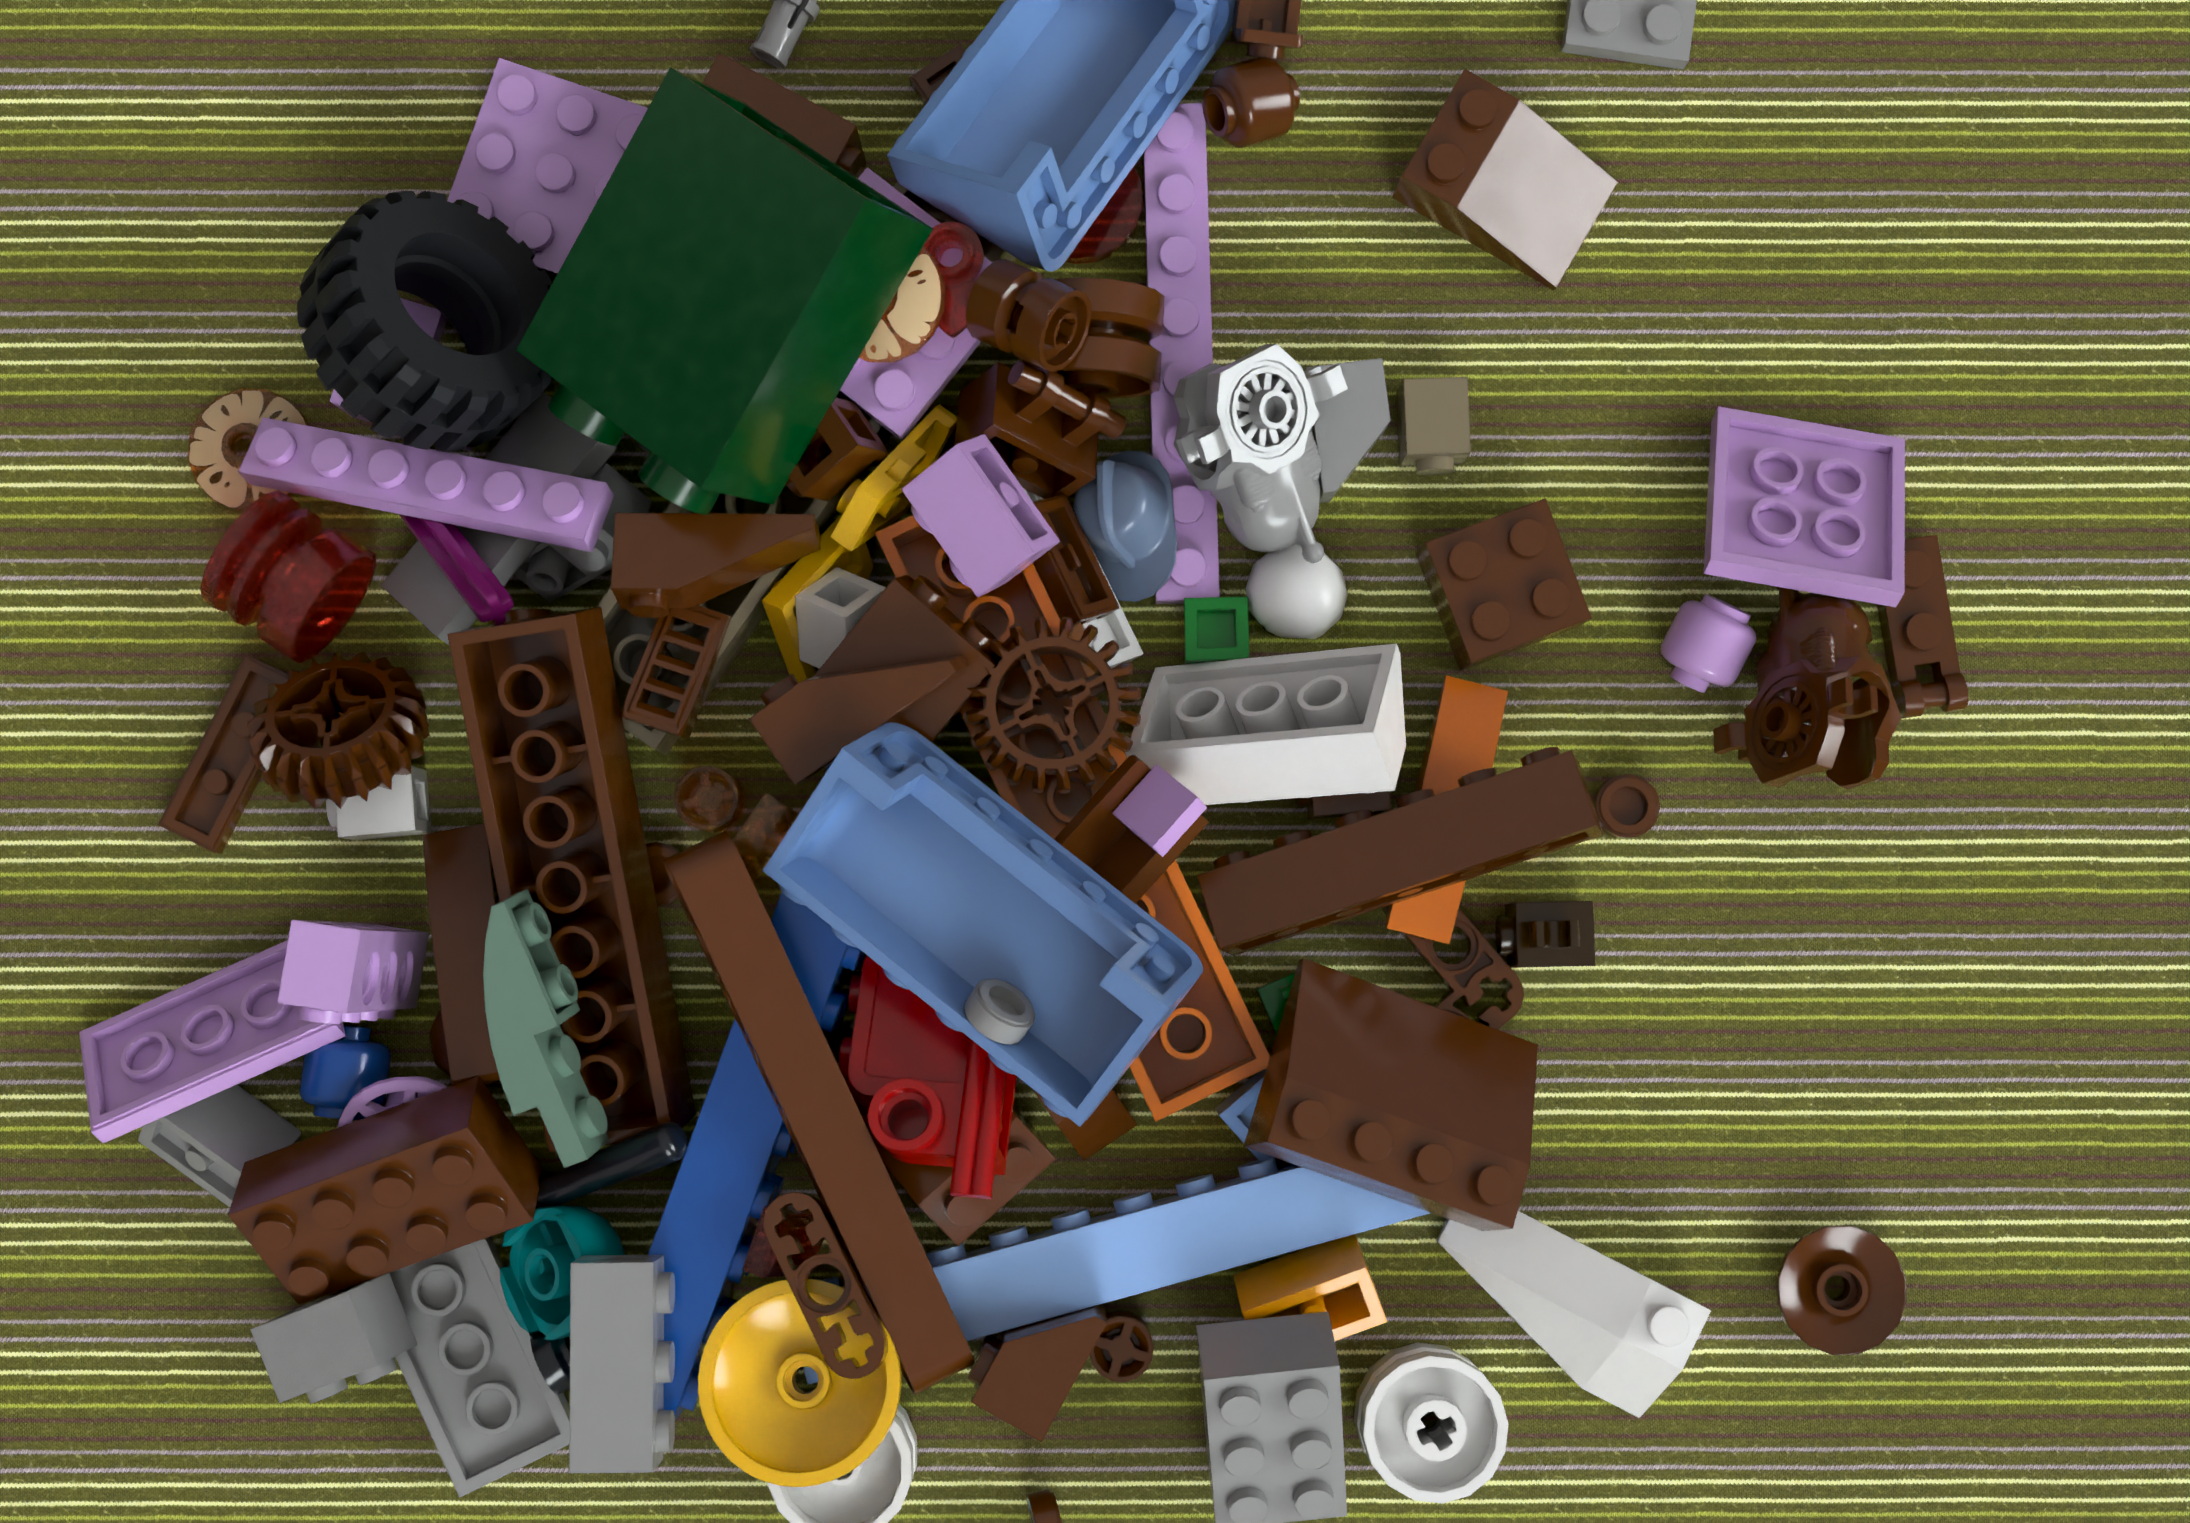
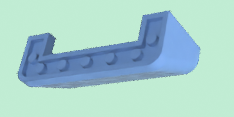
M1235 0L1004 1L973 44L966 49L960 61L940 87L932 93L927 104L904 134L896 140L894 147L887 154L898 183L1023 263L1051 272L1059 269L1226 39L1233 23Z
M885 723L840 750L762 870L779 884L781 891L786 897L797 904L807 906L831 926L832 932L838 939L847 945L859 948L883 968L885 975L890 981L901 988L911 990L935 1010L937 1017L942 1023L955 1031L963 1032L988 1052L990 1060L999 1069L1016 1075L1041 1095L1042 1101L1051 1111L1062 1117H1068L1079 1127L1093 1114L1203 973L1201 960L1186 943L914 729L899 723ZM997 979L1007 982L1019 989L1030 1000L1035 1011V1021L1019 1043L1008 1045L993 1041L975 1029L967 1019L964 1004L980 981Z

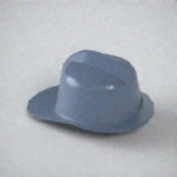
M1123 451L1103 461H1099L1096 467V478L1076 491L1074 512L1117 600L1137 602L1151 597L1168 582L1176 564L1177 537L1170 475L1159 460L1140 451Z

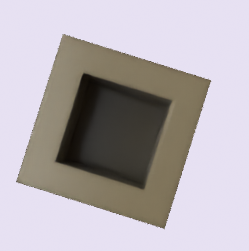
M1467 377L1403 379L1396 392L1399 466H1416V474L1433 476L1453 473L1454 465L1462 464L1471 453Z

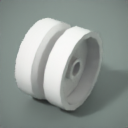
M1417 1342L1389 1351L1369 1368L1357 1390L1354 1423L1361 1447L1371 1464L1391 1488L1416 1501L1443 1504L1470 1496L1493 1477L1506 1452L1508 1420L1501 1396L1484 1374L1468 1358L1444 1345ZM1433 1411L1438 1417L1437 1423L1429 1429H1422L1425 1426L1421 1418L1428 1412Z
M899 1404L893 1423L879 1447L867 1460L849 1473L832 1481L807 1487H788L767 1482L778 1511L790 1523H888L901 1510L917 1467V1435L906 1410Z

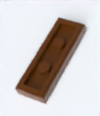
M248 654L244 656L158 823L159 826L205 849L222 854L262 776L260 769H257L250 754L252 748L249 743L247 722L255 716L254 703L259 700L268 699V685L284 684L288 681V673Z

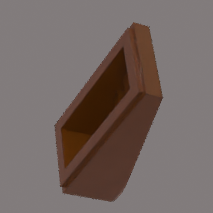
M697 605L689 609L670 608L667 616L658 618L629 688L620 717L689 740L731 617ZM676 618L708 628L709 631L705 641L673 631ZM670 643L700 653L696 664L694 665L664 655L667 644ZM659 667L690 677L686 689L656 680ZM651 692L680 701L676 713L647 704Z

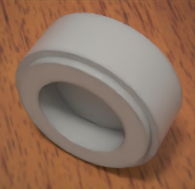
M997 979L980 981L964 1004L966 1017L974 1028L987 1038L1002 1044L1012 1045L1019 1043L1034 1023L1036 1017L1034 1008L1024 993L1015 986Z

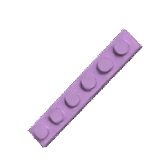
M265 417L262 418L238 471L250 485L593 552L615 496L606 482L433 449L423 450L401 443Z

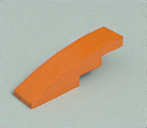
M1445 675L1414 792L1433 789L1434 794L1438 795L1459 788L1458 779L1478 770L1493 767L1508 694L1507 690ZM1466 880L1391 904L1385 922L1386 928L1450 944Z

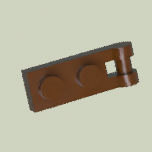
M1937 535L1905 539V593L1896 607L1877 604L1891 691L1902 719L1921 716L1924 709L1940 707L1943 712L1965 710L1968 705V688L1959 667ZM1932 665L1934 682L1920 684L1916 677L1915 667Z

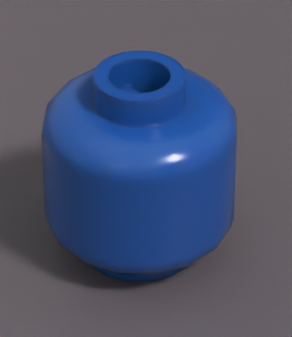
M344 1026L345 1037L304 1055L299 1092L303 1101L314 1105V1116L340 1119L345 1106L354 1095L377 1081L388 1079L391 1052L384 1044L370 1041L371 1028ZM386 1094L371 1101L382 1106L385 1102ZM358 1112L353 1120H360L365 1117Z

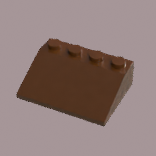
M1302 958L1297 965L1244 1147L1481 1231L1513 1229L1530 1167L1538 1044Z

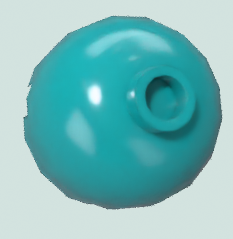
M543 1206L535 1209L532 1222L507 1230L502 1247L512 1245L510 1266L500 1268V1283L507 1307L519 1326L528 1333L540 1331L546 1335L544 1338L546 1340L570 1337L571 1262L583 1255H625L620 1237L610 1222L583 1206Z

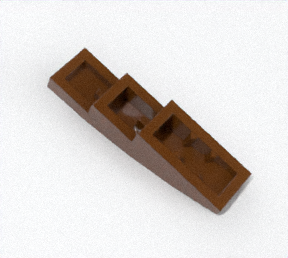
M483 823L422 835L433 953L449 1070L453 1085L479 1076L483 1082L500 1079L490 1044L485 1013L483 981L485 939L491 906L499 903V896L496 889L485 825Z

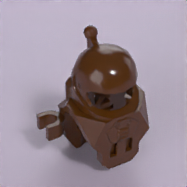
M1775 586L1779 590L1780 610L1773 616L1769 626L1768 650L1764 652V655L1756 663L1758 695L1744 709L1746 722L1728 723L1713 729L1714 753L1722 755L1732 750H1738V760H1749L1761 783L1776 788L1785 786L1789 781L1797 777L1826 771L1828 778L1846 789H1852L1880 779L1889 764V741L1901 719V715L1882 664L1876 663L1875 659L1868 652L1866 645L1873 639L1865 612L1854 600L1816 593L1802 594L1798 590ZM1850 677H1860L1853 683L1852 679H1850Z

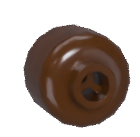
M1258 57L1225 66L1214 73L1209 88L1203 94V114L1210 131L1215 136L1221 137L1231 146L1244 148L1277 139L1288 133L1294 121L1295 110L1299 107L1300 92L1293 76L1286 73L1277 61L1271 58Z

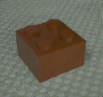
M1546 498L1425 542L1416 553L1460 671L1576 629L1592 619Z

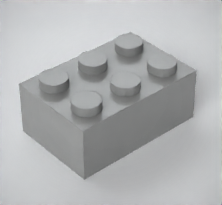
M1329 1312L1196 1325L1208 1474L1215 1523H1286L1347 1516L1340 1365Z

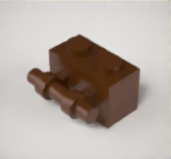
M1023 361L1016 362L1012 369L997 362L960 391L955 445L985 434L1024 489L1043 499L1062 494L1069 497L1096 478L1099 432L1111 439L1118 438L1126 426V417L1110 409L1108 399L1095 392L1087 391L1083 394L1064 384V377L1058 372H1051L1041 367L1036 369Z

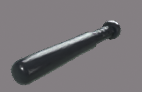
M664 1122L594 1153L585 1161L566 1168L562 1167L540 1176L536 1208L561 1205L682 1159L688 1147L685 1131L676 1123Z

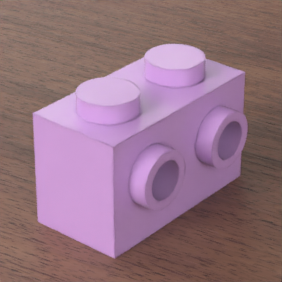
M985 434L956 444L901 489L912 504L911 510L915 520L925 531L934 535L948 555L951 570L956 578L965 586L970 587L977 598L1006 584L1060 542Z

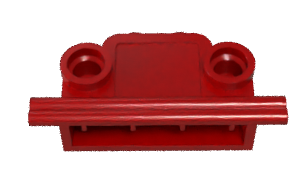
M866 956L863 962L862 974H853L850 981L848 995L849 1011L856 1015L853 1036L844 1037L842 1040L839 1068L843 1077L849 1078L851 1085L863 1103L869 1108L868 1123L872 1134L881 1146L901 1162L953 1167L950 1188L951 1196L992 1199L994 1176L1005 1175L1017 1076L999 1069L990 1060L988 1052L963 1032L955 1031L942 1023L931 1006L911 990L901 988L890 981L885 975L883 968L869 956Z

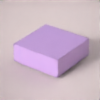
M1156 764L1112 814L1160 856L1164 857L1206 810L1207 806L1195 794Z

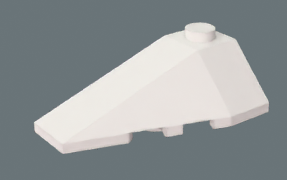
M1520 1211L1517 1212L1513 1229L1481 1231L1447 1219L1436 1240L1579 1387L1638 1418L1644 1414L1683 1370L1711 1312L1708 1308Z

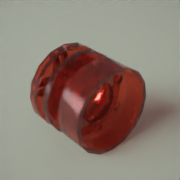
M280 490L264 494L248 506L222 537L204 570L200 586L202 600L222 612L228 611L229 618L238 624L247 626L257 622L258 638L291 660L303 663L314 658L326 648L346 626L360 606L371 585L376 570V554L335 527L321 532L320 516L307 508L300 509L299 502Z

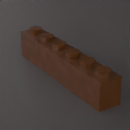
M1558 747L1544 748L1522 757V767L1498 775L1495 768L1478 770L1458 779L1459 788L1438 795L1434 794L1433 789L1415 791L1396 800V809L1373 816L1371 810L1356 811L1334 821L1336 829L1312 836L1309 830H1303L1279 837L1273 841L1274 850L1251 857L1250 851H1238L1217 858L1213 861L1214 870L1197 876L1218 948L1235 956L1603 836L1578 759L1572 750L1560 754Z

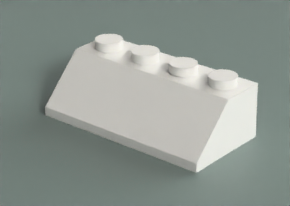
M1396 643L1155 667L1139 712L1141 715L1140 725L1134 727L1130 737L1133 745L1130 751H1125V755L1127 758L1130 755H1136L1150 769L1157 764L1195 794L1205 805L1395 791L1406 748L1401 657L1398 645Z

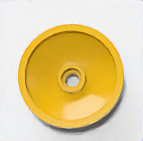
M816 1279L807 1280V1289L810 1296L816 1302L823 1305L835 1303L844 1292V1287L834 1283ZM787 1280L773 1282L755 1289L732 1305L715 1325L707 1340L698 1374V1395L702 1416L711 1437L722 1453L749 1475L771 1484L788 1487H807L832 1481L849 1473L867 1460L886 1437L895 1418L901 1393L899 1356L880 1316L877 1314L888 1338L886 1358L882 1365L873 1373L862 1378L849 1379L833 1372L826 1363ZM854 1300L842 1312L823 1316L821 1320L826 1330L833 1324L840 1323L847 1341L838 1348L840 1356L843 1360L854 1357L859 1362V1365L862 1366L868 1362L865 1351L874 1344L869 1333L857 1336L847 1319L849 1316L861 1313ZM803 1367L812 1368L818 1375V1385L811 1393L800 1390L796 1383L797 1373Z

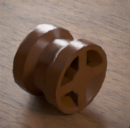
M1114 1310L1107 1312V1324L1090 1353L1092 1365L1100 1375L1111 1381L1127 1382L1134 1380L1147 1370L1153 1358L1154 1345L1149 1327L1140 1316L1131 1311Z

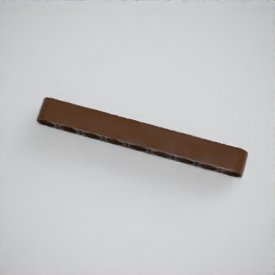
M723 831L664 859L663 864L672 886L820 1201L826 1208L875 1311L880 1316L882 1323L891 1336L899 1356L901 1373L914 1395H917L973 1365L974 1358L733 840L726 831Z

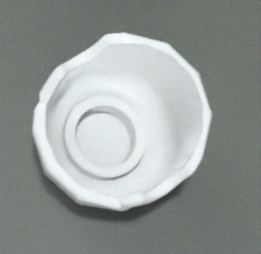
M1298 544L1265 554L1253 564L1246 586L1252 615L1259 624L1265 627L1266 631L1283 638L1316 639L1324 635L1341 619L1348 597L1341 569L1325 553L1319 562L1310 563L1306 561L1302 556V548Z

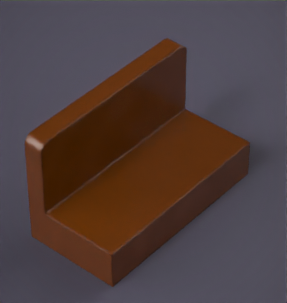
M1130 755L1054 840L1136 904L1209 822L1201 814L1164 857L1160 856L1130 831L1112 813L1151 771L1136 755Z

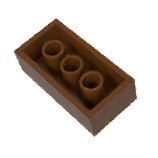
M476 1076L246 1161L228 1216L296 1303L301 1305L532 1222L534 1220L542 1167L481 1078Z

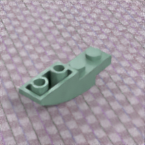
M525 889L491 906L485 939L483 969L485 1013L494 1060L513 1116L537 1107L561 1163L566 1168L589 1159L609 1141L606 1133L608 1126L607 1117L599 1100L594 1096H590L581 1076V1058L577 1046L568 1035L563 1034L560 1027L563 1022L580 1011L577 1004L578 988L576 981L568 967L560 964L550 942L551 925L546 912L538 903L533 902L528 889Z

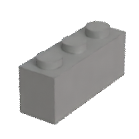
M583 1255L571 1262L569 1473L653 1472L662 1462L663 1452H672L675 1417L673 1410H664V1383L673 1382L675 1346L673 1341H664V1314L673 1313L675 1276L673 1272H664V1255Z

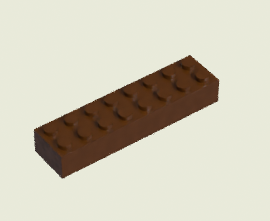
M595 607L507 621L495 625L488 624L449 633L447 635L499 902L517 892L528 889L533 902L538 903L548 916L551 925L550 942L560 964L568 967L574 976L578 988L577 1004L580 1011L563 1022L560 1027L563 1034L568 1035L577 1046L581 1058L580 1073L590 1096L596 1097L605 1111L608 1124L606 1133L609 1138L605 1145L618 1143L664 1122H673L683 1128L696 1115L625 731L622 717H620L621 710L602 608ZM542 1119L548 1152L556 1151Z

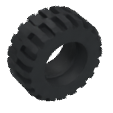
M414 191L388 193L385 198H373L361 205L314 258L312 265L305 272L300 284L302 297L297 301V319L300 327L307 328L301 335V339L308 359H316L320 366L316 370L317 377L327 391L332 388L336 390L343 398L340 406L352 417L355 418L359 414L373 423L370 430L385 438H392L394 435L403 437V445L428 450L435 444L436 451H462L466 446L478 447L491 441L498 433H502L553 381L554 378L516 351L549 291L552 282L546 270L539 271L532 261L535 254L526 243L522 241L518 244L506 233L509 227L495 216L487 219L478 213L479 207L463 199L451 203L447 201L446 194L430 191H421L417 197ZM397 290L416 295L442 312L461 336L467 354L450 349L425 333L405 309Z

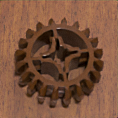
M1037 617L1035 618L1034 625L1037 638L1027 641L1020 625L1014 624L1009 628L1011 638L1016 645L1012 650L1008 651L1000 641L993 639L994 641L990 644V650L993 655L1000 659L999 664L992 669L984 667L988 672L986 687L978 685L977 687L967 688L972 692L969 699L983 701V708L966 711L964 713V720L966 724L971 725L986 723L987 730L976 734L971 739V743L975 749L985 748L992 743H995L998 747L986 761V765L991 771L1000 768L1009 759L1014 763L1007 777V782L1010 785L1017 786L1021 782L1025 770L1035 773L1032 781L1033 793L1042 794L1046 787V775H1057L1058 790L1060 794L1064 795L1069 794L1071 788L1068 773L1079 771L1084 785L1091 787L1095 785L1096 779L1089 764L1097 760L1103 769L1110 773L1117 768V762L1114 757L1106 751L1110 744L1119 750L1130 751L1133 741L1128 736L1117 732L1119 725L1127 727H1137L1140 725L1141 715L1133 711L1122 710V703H1131L1141 698V690L1139 687L1133 686L1119 688L1118 682L1133 674L1134 667L1131 662L1121 663L1112 669L1107 662L1115 657L1119 650V645L1114 640L1106 643L1098 653L1091 648L1098 634V629L1095 626L1089 625L1084 630L1080 641L1071 639L1073 631L1072 618H1062L1059 636H1048L1046 618ZM1062 654L1073 657L1090 667L1095 674L1085 679L1081 677L1070 682L1059 681L1052 677L1039 655ZM1021 664L1031 685L1030 697L1025 704L1013 710L1014 714L999 720L998 699L1000 691L1007 677ZM1037 677L1042 678L1047 690H1051L1056 698L1065 695L1068 698L1071 697L1072 707L1063 706L1064 713L1067 714L1064 718V725L1069 733L1068 736L1063 733L1058 721L1054 722L1049 714H1043L1039 717L1037 714L1034 715V705H1042L1041 698L1038 697L1042 692ZM1106 692L1108 700L1106 722L1098 737L1087 748H1084L1074 724V716L1080 707L1091 701L1092 697ZM1036 729L1046 730L1052 733L1058 740L1066 754V758L1044 759L1032 756L1016 747L1009 738L1021 732L1025 734Z
M364 651L358 653L351 660H345L337 652L331 662L323 664L317 663L312 658L310 668L302 672L288 670V681L284 684L268 685V699L259 700L254 703L255 716L247 722L249 743L252 748L250 754L257 769H260L265 782L271 785L274 792L281 791L282 794L286 795L291 803L304 799L314 809L321 806L327 799L332 800L341 809L349 797L359 795L367 802L369 791L377 787L392 790V777L394 775L411 774V759L424 755V739L430 736L428 730L429 720L425 712L427 706L421 691L416 689L412 678L407 675L403 667L395 668L386 657L371 661Z

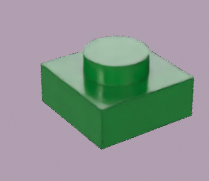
M1248 597L1184 598L1185 664L1249 658Z

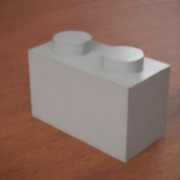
M389 1273L293 1309L250 1329L279 1403L304 1393L307 1394L310 1404L318 1402L348 1388L345 1378L352 1375L356 1376L359 1385L376 1380L397 1369L394 1357L418 1345Z

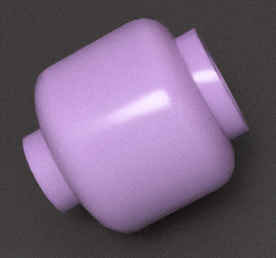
M1708 594L1704 595L1701 602L1691 600L1683 603L1660 648L1662 656L1668 662L1675 665L1670 677L1702 693H1705L1709 683L1718 686L1733 684L1756 643V632L1747 624L1751 615Z

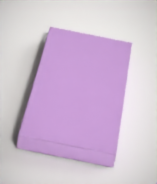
M288 940L80 1031L91 1133L102 1143H106L345 1037L342 1021L340 1025L300 1020L298 1019L300 1006L277 1003Z

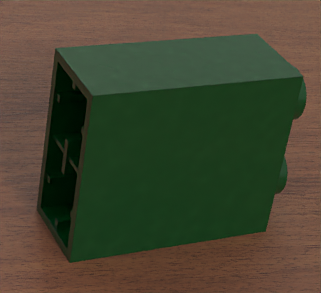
M670 67L516 351L560 383L548 404V409L562 422L596 441L611 446H617L626 432L650 450L638 476L648 487L667 500L702 515L709 514L720 493L774 505L792 470L798 464L817 431V427L835 400L933 228L745 102Z

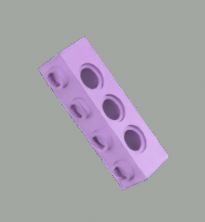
M291 920L277 1003L300 1006L298 1019L317 1023L340 1025L341 1021L359 1023L360 1020L377 1021L378 1018L394 1020L396 1010L417 1007L429 932L370 923Z

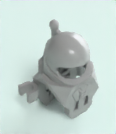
M1264 344L1243 358L1226 366L1208 364L1179 379L1173 398L1180 418L1173 445L1198 489L1209 490L1211 495L1220 502L1225 517L1224 522L1228 530L1244 547L1260 552L1280 551L1298 544L1302 548L1304 559L1310 563H1316L1322 560L1324 547L1315 540L1312 531L1319 513L1320 484L1318 478L1323 465L1314 436H1312V427L1321 415L1315 403L1336 396L1348 388L1340 365H1333L1324 371L1321 370L1320 366H1313L1303 371L1302 366L1278 344Z

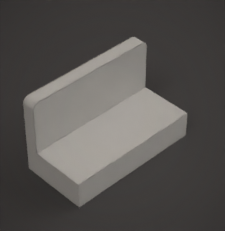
M235 1085L142 1126L138 1141L228 1207H231L244 1163L298 1143L301 1132L240 1086Z

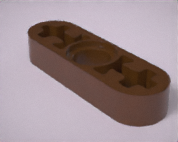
M791 1192L777 1197L765 1212L763 1221L764 1232L826 1363L833 1372L844 1378L858 1379L873 1373L882 1365L886 1358L888 1338L826 1208L819 1199L807 1193ZM791 1204L798 1212L810 1210L814 1221L805 1227L812 1246H818L826 1239L831 1250L830 1253L817 1254L806 1259L798 1268H796L793 1262L792 1255L805 1253V1250L795 1234L783 1236L779 1227L788 1219L785 1208ZM822 1264L836 1267L842 1273L845 1281L842 1296L831 1305H823L816 1302L810 1296L807 1289V1280L814 1268ZM854 1300L861 1313L849 1316L847 1319L857 1336L869 1333L874 1344L865 1351L868 1362L862 1366L859 1365V1362L854 1357L843 1360L840 1356L838 1348L847 1342L840 1323H835L826 1330L821 1320L823 1316L842 1312Z

